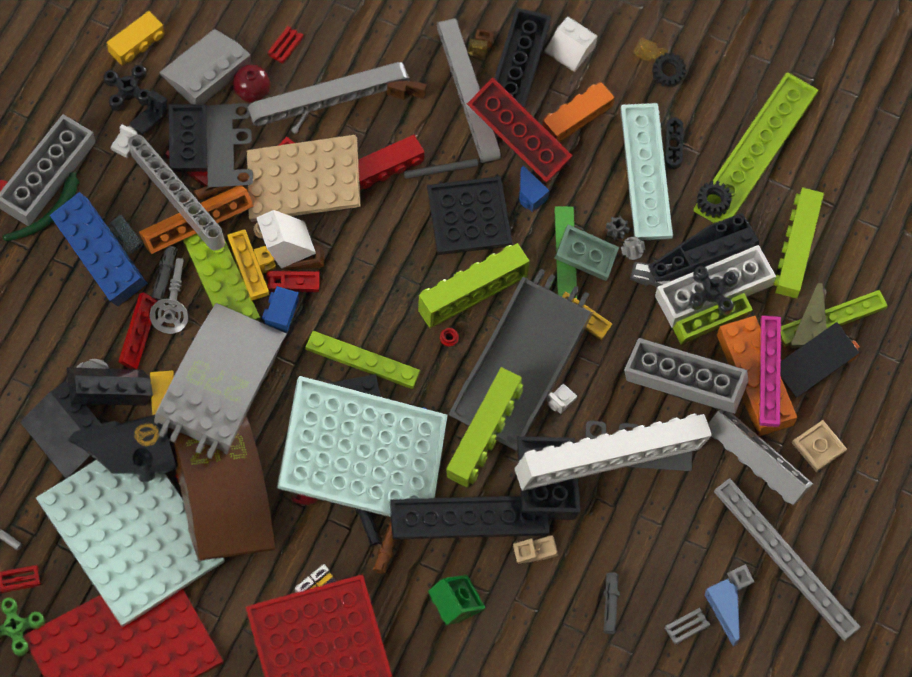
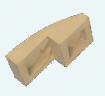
M553 535L534 541L533 539H528L513 544L517 563L539 561L558 556Z

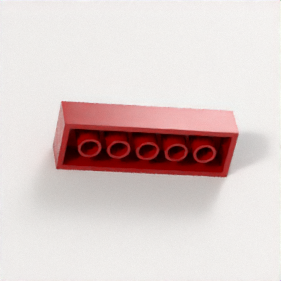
M493 77L467 103L546 183L574 157Z

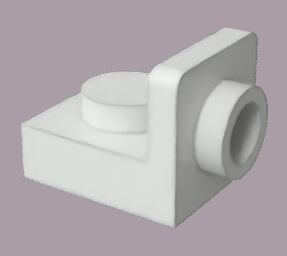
M121 125L120 133L111 145V150L128 158L131 153L128 140L130 137L138 135L137 131L130 126Z
M562 384L554 393L548 394L547 402L552 410H557L562 414L577 399V395L566 385Z

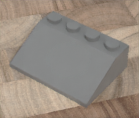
M214 29L160 71V75L190 104H204L233 81L236 72L245 65H251V57L240 44Z

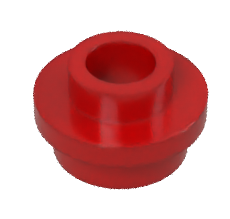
M446 328L440 333V341L443 345L451 347L458 343L459 334L455 329ZM451 336L453 339L447 340L446 337Z

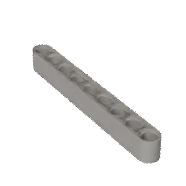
M454 18L437 22L438 33L479 158L482 163L500 159V150L494 131L467 105L480 89L457 20Z
M398 62L251 103L248 106V110L253 124L260 126L304 114L307 111L311 112L387 90L389 82L409 81L410 79L404 63Z
M141 135L130 137L128 140L130 152L139 166L211 250L223 248L225 245L223 232L216 221Z

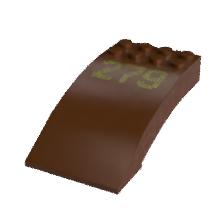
M245 416L228 453L225 454L223 453L224 451L216 448L212 458L207 457L209 448H211L210 445L205 443L203 450L198 453L196 449L200 441L181 432L175 442L171 441L174 429L168 427L167 436L176 465L188 522V531L197 560L202 561L275 550L264 477L247 416Z

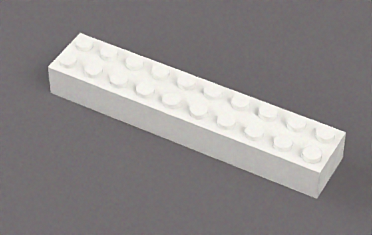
M691 414L684 419L673 418L667 423L655 422L645 428L644 426H638L631 431L620 430L614 435L602 434L592 440L584 438L574 444L567 442L562 444L561 447L554 448V446H549L539 452L531 450L524 454L515 467V472L521 490H527L699 450L712 434L704 414L698 416L697 414Z

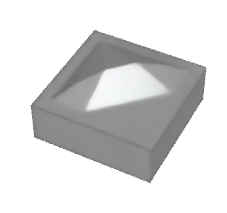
M746 564L727 573L731 583L736 586L737 590L754 583Z

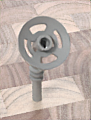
M180 258L176 259L173 279L170 281L169 290L171 292L169 299L157 301L150 311V320L153 326L167 334L180 332L188 322L187 309L182 303L177 301L178 292L181 290L180 284H182V281L180 279L184 261ZM158 307L160 308L158 311L159 318L156 319L155 311ZM181 311H183L184 315L182 322H180ZM162 323H174L175 327H166Z

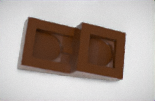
M414 81L389 82L387 84V95L402 100L405 99L406 94L424 99L426 84Z

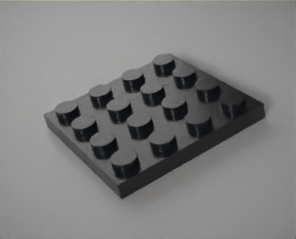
M501 176L427 185L437 255L502 248L512 245Z

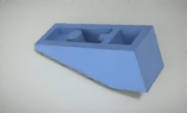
M726 579L707 588L705 597L731 644L735 646L739 641L738 591L736 586Z

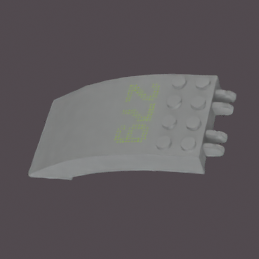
M216 303L189 347L156 412L154 423L163 425L159 436L164 437L169 427L174 429L171 435V441L173 442L176 441L181 432L200 441L196 449L198 453L203 450L206 443L211 446L207 457L212 458L216 448L227 454L267 372L272 366L286 333Z

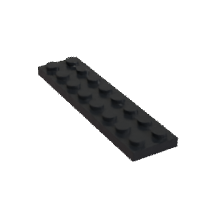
M521 496L390 499L389 501L392 540L547 536L550 533L548 518L522 512Z

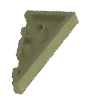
M818 283L790 348L802 347L827 329L822 283Z

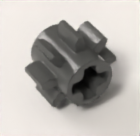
M621 216L619 218L611 217V223H606V228L609 229L607 235H611L614 240L620 237L624 239V233L629 232V228L626 227L628 220L624 221Z

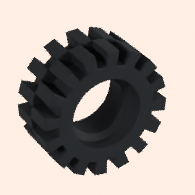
M666 52L664 55H659L652 66L653 79L656 78L657 84L661 83L660 86L664 87L666 85V88H670V86L674 87L681 82L686 73V64L683 63V58H679L680 55L677 54L675 56L673 52L671 54ZM672 64L676 69V73L673 76H666L662 71L663 65Z
M710 181L709 185L705 183L704 187L701 186L696 203H698V209L701 208L700 212L702 214L706 212L705 216L712 214V218H715L717 214L718 217H721L722 213L725 214L729 209L732 194L731 192L729 193L730 189L728 187L725 189L724 183L720 186L719 181H716V184ZM711 194L718 195L721 198V202L719 204H711L708 202L707 197Z

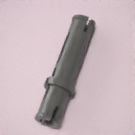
M172 246L165 248L163 259L159 263L160 269L151 296L158 301L164 298L170 273L174 269L173 263L178 250Z
M617 573L606 574L603 630L605 634H616L617 598L620 595L618 591L619 574Z

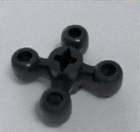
M135 65L132 68L131 76L122 78L118 77L114 70H108L104 73L103 79L105 84L109 87L116 86L119 90L116 95H112L109 99V106L113 111H120L123 109L124 100L133 99L134 97L141 105H148V94L150 91L147 89L141 90L137 87L138 82L143 81L147 76L146 68L143 65Z
M703 266L697 267L693 272V279L697 283H701L704 290L701 293H694L690 296V308L699 310L706 301L717 303L718 310L722 315L732 313L734 303L731 299L724 297L723 291L726 288L731 289L737 285V274L727 272L719 281L709 278L707 268Z

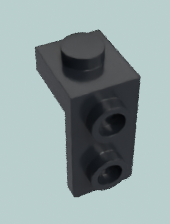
M151 91L148 94V108L130 122V127L141 134L149 131L167 115V99Z

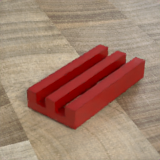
M287 26L268 51V56L284 64L303 39V34H298L295 29L291 30V27ZM294 37H296V39L293 41V43L290 45V47L286 50V52H285V53L283 54V56L280 58L279 56L281 55V53L286 49V47H287L288 44L291 42V40H292Z
M34 565L0 572V592L6 593L41 586L38 566ZM34 572V574H32V575L20 576V577H15V578L6 579V580H3V579H2L3 577H9V576H14V575H19V574ZM33 579H35V581H29V582H24V583H19V584H14V585L3 586V585H7V584L18 583V582H23V581H28V580H33Z

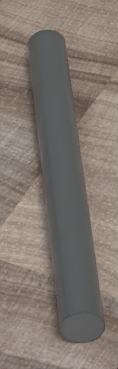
M477 159L404 171V177L408 179L478 166Z

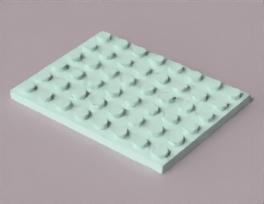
M299 376L296 383L277 488L390 516V499L434 498L447 414Z
M96 460L36 497L38 503L122 627L224 562V558L197 560L188 531L183 499L165 473L158 474V472H155L153 480L141 482L138 480L137 474H111Z

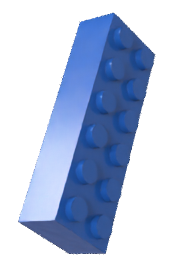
M77 193L50 215L110 302L119 306L148 284L91 202L83 194Z

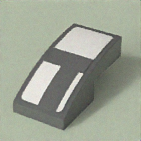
M634 262L630 276L632 281L644 286L650 284L655 287L671 281L656 282L648 268L650 264Z

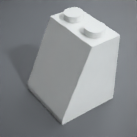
M275 210L256 217L266 247L281 268L316 254L304 221Z

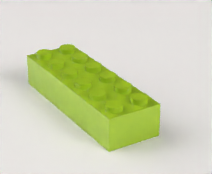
M518 243L513 246L508 245L502 252L491 254L485 261L481 263L476 262L466 271H459L452 278L440 281L437 286L423 290L419 295L418 311L428 327L432 328L521 281L522 277L527 278L530 261Z
M502 367L500 368L446 469L447 478L466 488L469 487L470 483L474 485L479 475L477 474L478 468H483L488 458L486 457L487 451H492L497 441L495 440L497 433L501 434L506 424L504 423L506 416L510 417L515 407L513 406L515 399L519 400L523 393L522 377Z

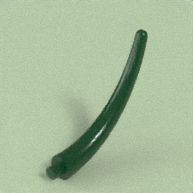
M72 172L69 173L68 178H65L64 187L58 201L46 215L23 229L4 234L3 240L12 241L24 238L51 225L54 221L50 215L76 195L80 182L76 178L77 174Z

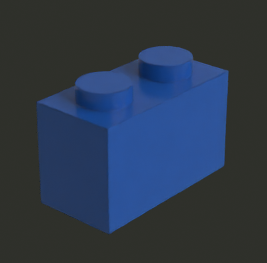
M277 286L275 292L270 294L269 309H265L262 319L265 320V324L287 333L299 302V292Z

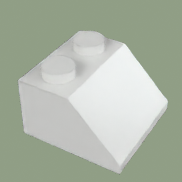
M567 17L556 30L545 53L575 72L596 47L597 35Z

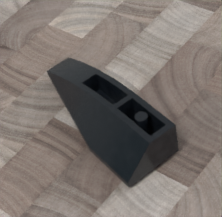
M743 213L707 226L650 264L648 268L656 282L675 280L694 272L699 266L707 267L759 245V239Z

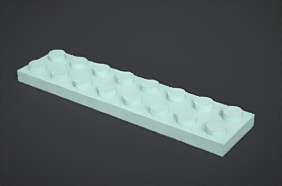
M658 103L621 105L634 237H638L640 240L672 239L673 233Z

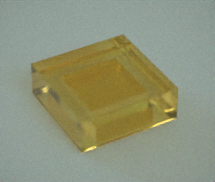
M470 39L468 53L486 56L488 42Z

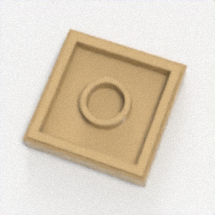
M824 420L792 441V444L815 472H818L847 451V448Z

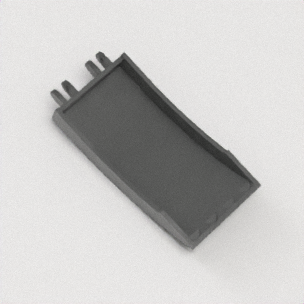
M543 269L539 270L534 282L522 277L494 333L468 379L465 381L448 414L470 426L501 367L522 377L523 393L519 400L515 399L514 410L510 417L506 416L505 427L501 434L497 433L495 439L516 451L518 450L517 437H526L593 312L583 308L589 293L585 292L577 305L573 300L578 294L579 288L574 287L570 296L566 299L549 290L555 279L554 275L551 274L548 277L544 287L539 285L544 276L545 270Z

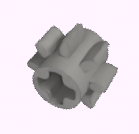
M638 237L625 239L623 246H621L622 254L626 255L630 260L642 257L643 250H646L644 241H640Z

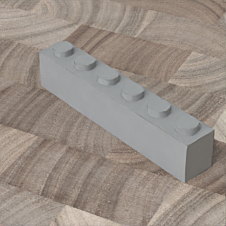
M719 410L708 423L712 434L711 437L718 439L726 450L733 452L741 463L748 465L756 476L764 479L767 485L772 490L780 493L787 503L796 504L813 485L811 481L731 412Z

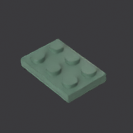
M567 225L554 258L606 281L619 247Z

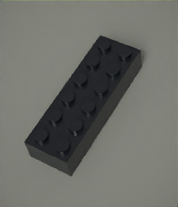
M516 7L494 79L526 108L550 29L551 16Z

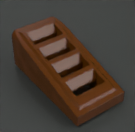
M320 245L314 246L316 254L309 256V260L304 258L301 261L284 267V269L324 267V251Z

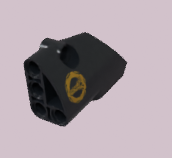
M155 415L121 424L112 421L77 430L68 439V442L77 445L93 456L111 474H137L139 481L149 482L154 479L155 472L162 474L176 470L167 433L164 437L159 436L163 425L154 423Z

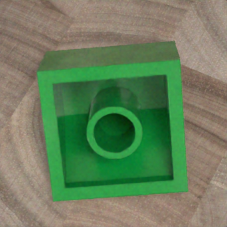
M468 575L443 578L428 590L432 602L436 605L446 625L460 623L486 609Z

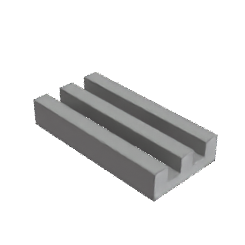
M700 608L665 626L675 645L710 626L709 622L706 621L705 615L701 613ZM698 615V618L674 631L671 630ZM699 622H702V625L696 627L695 629L685 633L684 635L678 638L675 637V635L681 633L682 631L694 626Z

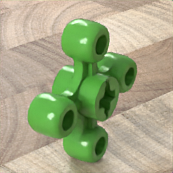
M6 598L1 603V609L6 614L7 619L0 626V637L10 636L13 639L12 651L14 654L24 656L29 650L27 642L23 639L25 630L28 628H41L45 623V619L40 612H33L24 619L20 618L16 613L18 609L16 601L13 598ZM17 624V629L13 630V625Z

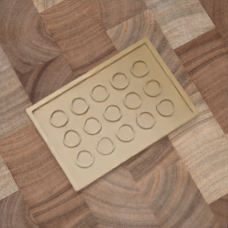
M356 135L247 150V167L253 172V183L248 185V193L253 207L249 208V219L251 222L257 221L256 217L272 210L289 216L360 207Z

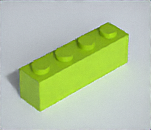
M745 293L731 298L734 308L729 315H722L718 310V305H715L677 321L673 330L680 344L682 345L717 330L722 325L747 317L753 309Z

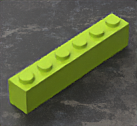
M802 187L800 194L796 193L794 204L797 207L796 210L792 209L790 220L793 223L792 226L788 225L786 236L789 239L788 242H784L782 253H785L784 259L780 258L778 269L781 270L780 275L776 274L774 286H777L775 292L777 294L798 298L824 195L822 192Z

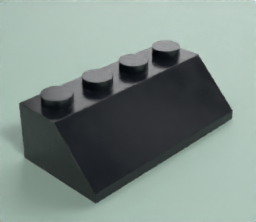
M67 367L70 404L146 406L153 396L151 378L143 370Z

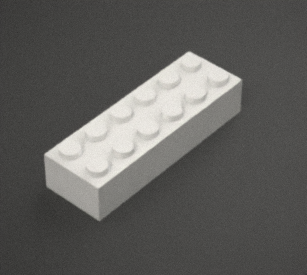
M759 245L705 267L709 272V278L719 281L727 272L737 274V285L734 288H726L723 291L724 297L728 299L743 293L747 297L773 286L776 278ZM693 272L657 287L655 297L672 328L677 321L717 305L716 302L706 301L699 310L690 308V296L694 293H701L704 290L701 283L694 281Z

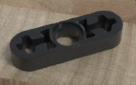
M671 118L666 126L665 164L670 169H677L681 166L683 158V122L678 118ZM672 125H676V134H673ZM676 140L679 142V146L672 147L669 142ZM672 153H676V154H675V160H676L675 163H673V162H672V159H671V158H672Z

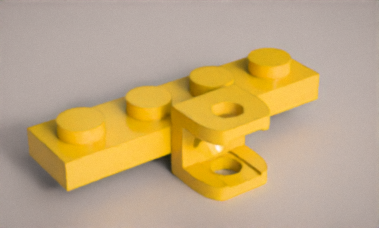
M245 229L228 234V241L251 301L268 296L269 290L262 274L276 268L275 259L266 246L254 249L253 251Z

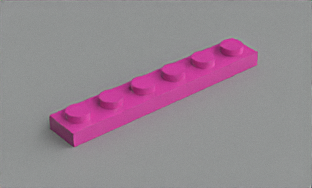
M761 316L759 426L779 427L781 317Z

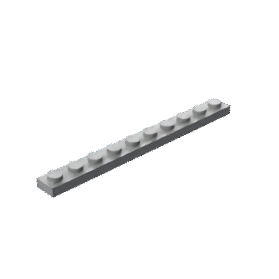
M730 478L715 489L714 493L844 641L860 629L857 622Z

